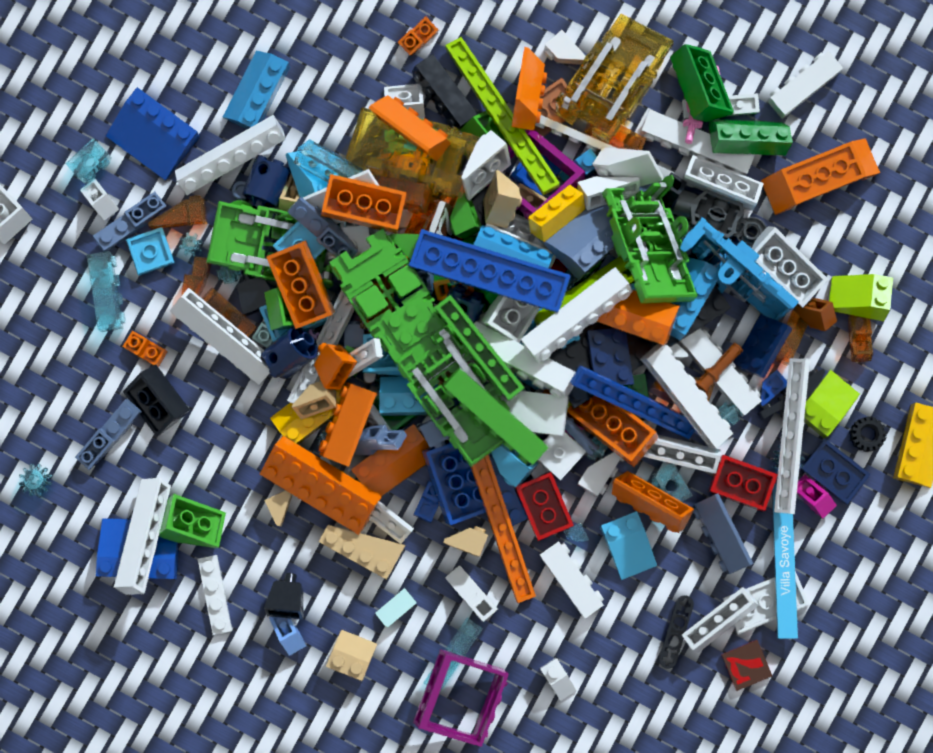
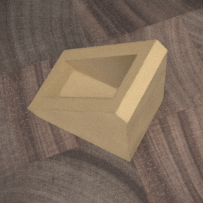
M286 490L264 500L276 525L280 527L283 525L293 495Z

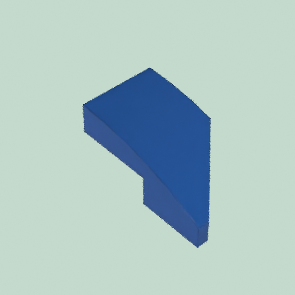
M775 370L762 381L761 406H764L787 387V380L778 370Z
M429 481L413 515L431 523L439 503L432 482Z

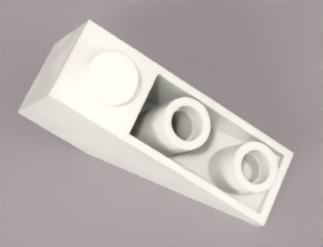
M615 452L609 454L589 466L577 485L596 497L599 493L603 495L608 487L606 484L608 478L611 477L613 479L618 471L616 465L619 460L623 462L624 459Z
M460 565L445 577L483 622L498 610Z

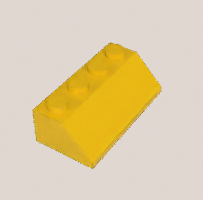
M336 390V404H339L341 398L339 396L340 390ZM289 403L270 419L282 436L299 445L333 419L334 415L332 412L334 408L301 420L292 408L293 403Z
M920 403L911 404L893 479L931 488L933 482V407Z

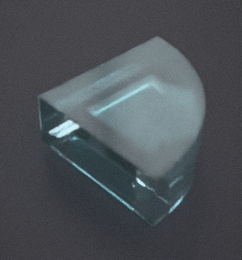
M581 523L563 531L573 541L584 542L589 540Z

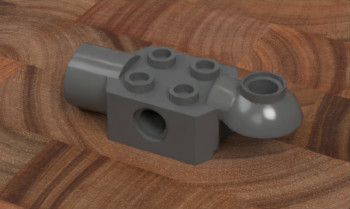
M683 189L673 210V214L684 216L690 220L691 229L703 217L713 228L724 234L723 238L725 240L728 238L732 240L735 237L739 241H744L751 248L755 240L767 228L765 223L759 218H743V203L707 189L700 195ZM752 229L757 235L750 237L746 231Z

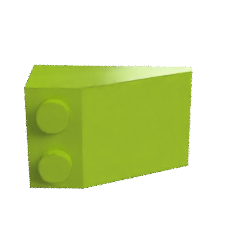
M877 274L832 276L829 301L833 302L835 312L885 321L890 311L893 278Z
M830 370L806 400L804 423L823 438L828 437L851 408L860 393Z

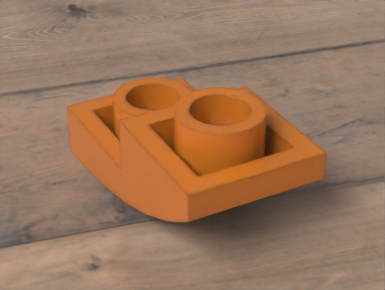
M425 16L398 43L412 56L440 30Z
M133 330L122 346L158 367L168 352Z

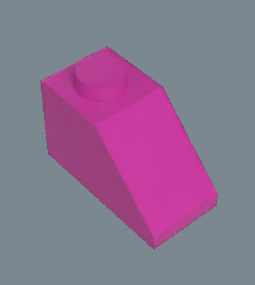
M804 475L798 480L797 495L822 519L837 506L829 493L808 476Z

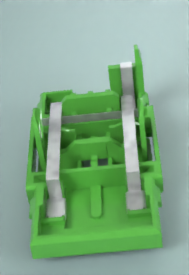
M673 175L666 176L659 183H653L644 192L643 190L637 192V200H635L634 196H631L629 200H624L622 194L625 190L624 188H606L602 192L609 208L607 217H612L609 223L613 231L611 238L617 255L622 257L623 262H627L625 268L629 269V272L633 275L634 286L640 303L691 302L698 297L686 266L689 263V258L686 251L683 252L680 249L682 238L688 231V221L684 216H679L674 220L671 209L665 208L662 197L673 186ZM682 223V229L678 231V226ZM643 242L646 243L648 252H646Z
M219 201L206 263L229 267L228 269L241 270L244 271L243 275H252V277L276 282L267 258L264 259L266 250H262V246L273 247L275 243L264 242V237L268 238L270 226H272L270 239L278 241L297 220L287 211L259 205L256 209H253L252 206L243 204L240 206ZM273 213L280 214V215H275V216L273 217V219H272ZM325 249L314 261L325 288L329 289L333 286L334 282L331 281L333 272L330 269V265L323 267L327 251ZM268 252V253L266 254V256H269V255H271V254H273V253H272V252Z
M447 324L430 336L435 346L418 358L410 350L396 360L395 364L399 367L398 371L403 378H407L409 383L406 386L412 391L414 397L438 430L441 431L443 437L448 436L450 438L449 441L453 447L458 449L468 465L472 467L502 445L505 440L500 436L498 438L493 436L488 431L490 427L485 423L481 425L474 419L475 414L471 410L466 412L463 408L459 409L456 406L449 411L448 409L454 406L455 403L444 392L443 386L439 385L435 389L432 388L440 382L438 377L441 375L446 381L448 379L445 375L447 370L453 373L458 367H461L481 387H483L482 384L486 382L487 378L489 383L483 388L508 411L510 408L504 400H501L500 396L503 395L465 345H461L452 326ZM471 359L474 360L475 363L471 362V363H469V364L467 365V362H468L469 360H471ZM425 392L428 393V394H426L424 397H422L421 399L419 398V397H420L421 395H423ZM441 414L444 415L443 417H441V418L438 419L437 421L434 419V418H437L438 416H440Z

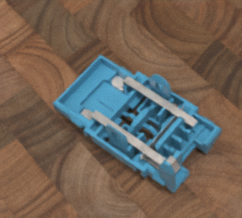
M702 217L696 223V226L682 239L680 249L683 252L692 249V253L696 255L698 260L706 261L719 269L717 284L721 293L728 287L743 302L747 300L761 314L776 321H779L798 304L799 301L785 290L782 285L776 283L768 272L763 271L764 269L755 263L760 257L759 254L742 240L737 245L731 242L729 238L725 240L723 238L724 234L713 228Z

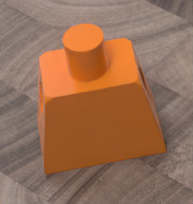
M322 343L317 348L320 355L315 361L314 366L325 389L340 390L357 364V361L342 346Z

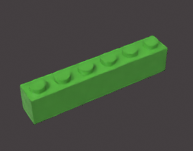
M451 295L435 306L437 313L446 324L452 326L461 343L465 345L508 402L524 390L523 385Z
M460 367L443 384L446 388L444 392L452 399L456 397L460 400L459 405L466 412L471 410L475 414L474 419L481 425L487 424L490 427L488 431L496 438L500 436L504 439L503 444L510 451L515 449L519 453L518 458L525 464L529 462L534 465L549 448L547 444Z

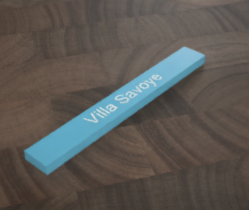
M774 484L772 490L777 639H797L793 514L774 512L777 484Z

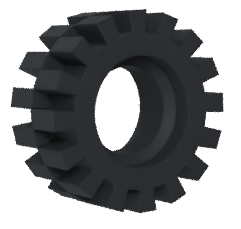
M864 417L854 422L855 424L852 425L849 433L853 446H856L860 451L863 450V452L879 449L887 438L885 437L887 431L884 430L885 425L881 424L882 421L876 420L875 417ZM865 427H870L875 432V438L871 442L864 441L861 437V431Z

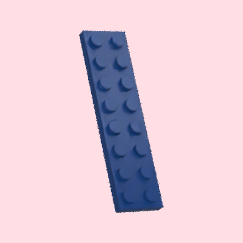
M423 229L420 231L409 263L411 268L555 313H559L571 275Z

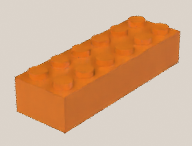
M548 389L542 392L543 394H551ZM597 396L592 397L574 410L571 406L567 409L568 417H572L577 424L633 467L636 466L658 439L657 432L633 413Z
M282 436L274 445L260 472V475L358 535L367 525L382 498L380 494L285 436Z

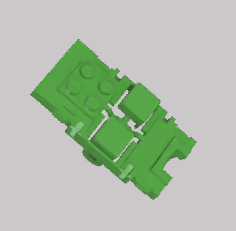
M382 228L366 238V242L371 248L359 256L351 259L347 251H345L329 263L330 269L338 281L342 282L340 288L372 337L380 339L381 347L385 352H388L395 363L396 360L410 350L418 358L435 346L430 336L446 324L432 304L435 300L430 296V292L415 269L409 266L410 262L405 254L403 255L401 248L396 249L395 243L389 235H386ZM384 275V277L390 275L387 281L392 288L387 290L379 276ZM373 280H377L379 287L384 293H381L378 287L372 283ZM421 285L422 288L420 290H418L411 296L401 301V303L403 304L401 308H399V306L397 305V303L394 302L391 296L392 294L396 293L399 299H402L403 297L418 289ZM386 298H388L396 311L392 313L389 309L367 323L368 319L387 308Z

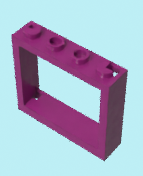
M526 129V134L537 150L570 177L537 209L522 197L521 205L516 210L519 209L528 220L530 215L567 186L571 185L577 189L578 182L585 180V171L538 132ZM509 145L508 152L511 159L516 154Z
M440 649L413 723L419 729L482 747L485 737H488L490 723H493L495 719L496 707L501 703L502 691L508 684L506 681L509 673L503 668ZM451 660L495 674L473 734L429 721Z

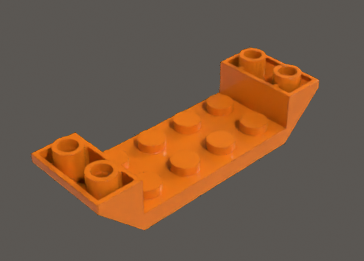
M865 138L851 141L781 169L762 179L761 183H764L763 188L774 214L778 215L793 209L798 204L862 179L863 181L878 175L880 171Z

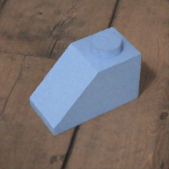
M269 617L280 643L289 656L306 647L293 619Z

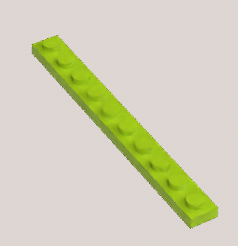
M460 37L446 44V51L542 195L560 187L559 181L524 129L512 127V111L463 38Z

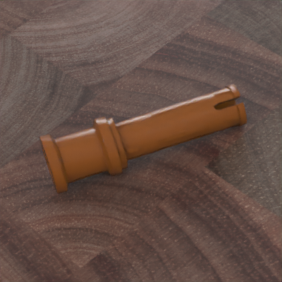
M734 342L711 368L704 370L705 373L699 380H695V385L699 390L701 389L707 394L712 384L719 381V376L743 352V349Z

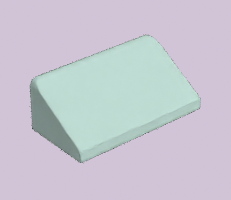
M404 588L375 614L388 628L417 602Z

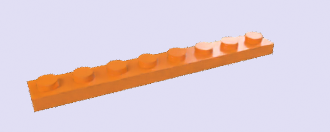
M489 455L474 464L471 469L517 603L536 597Z

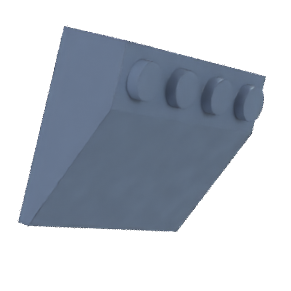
M607 204L588 211L585 208L582 213L545 242L541 241L578 280L583 278L615 249L611 238L613 231L609 223L612 217H607L609 210Z

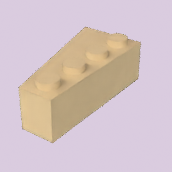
M327 525L319 540L321 544L386 580L406 545L361 533L358 535L353 531Z

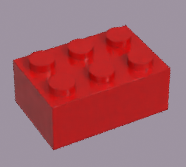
M721 455L717 472L712 477L708 493L714 495L718 493L722 498L763 512L766 510L778 474L726 455Z
M551 472L515 487L537 541L574 526Z

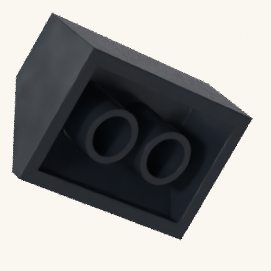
M157 365L140 372L123 391L126 397L142 411L140 413L141 417L156 437L180 421L190 411Z

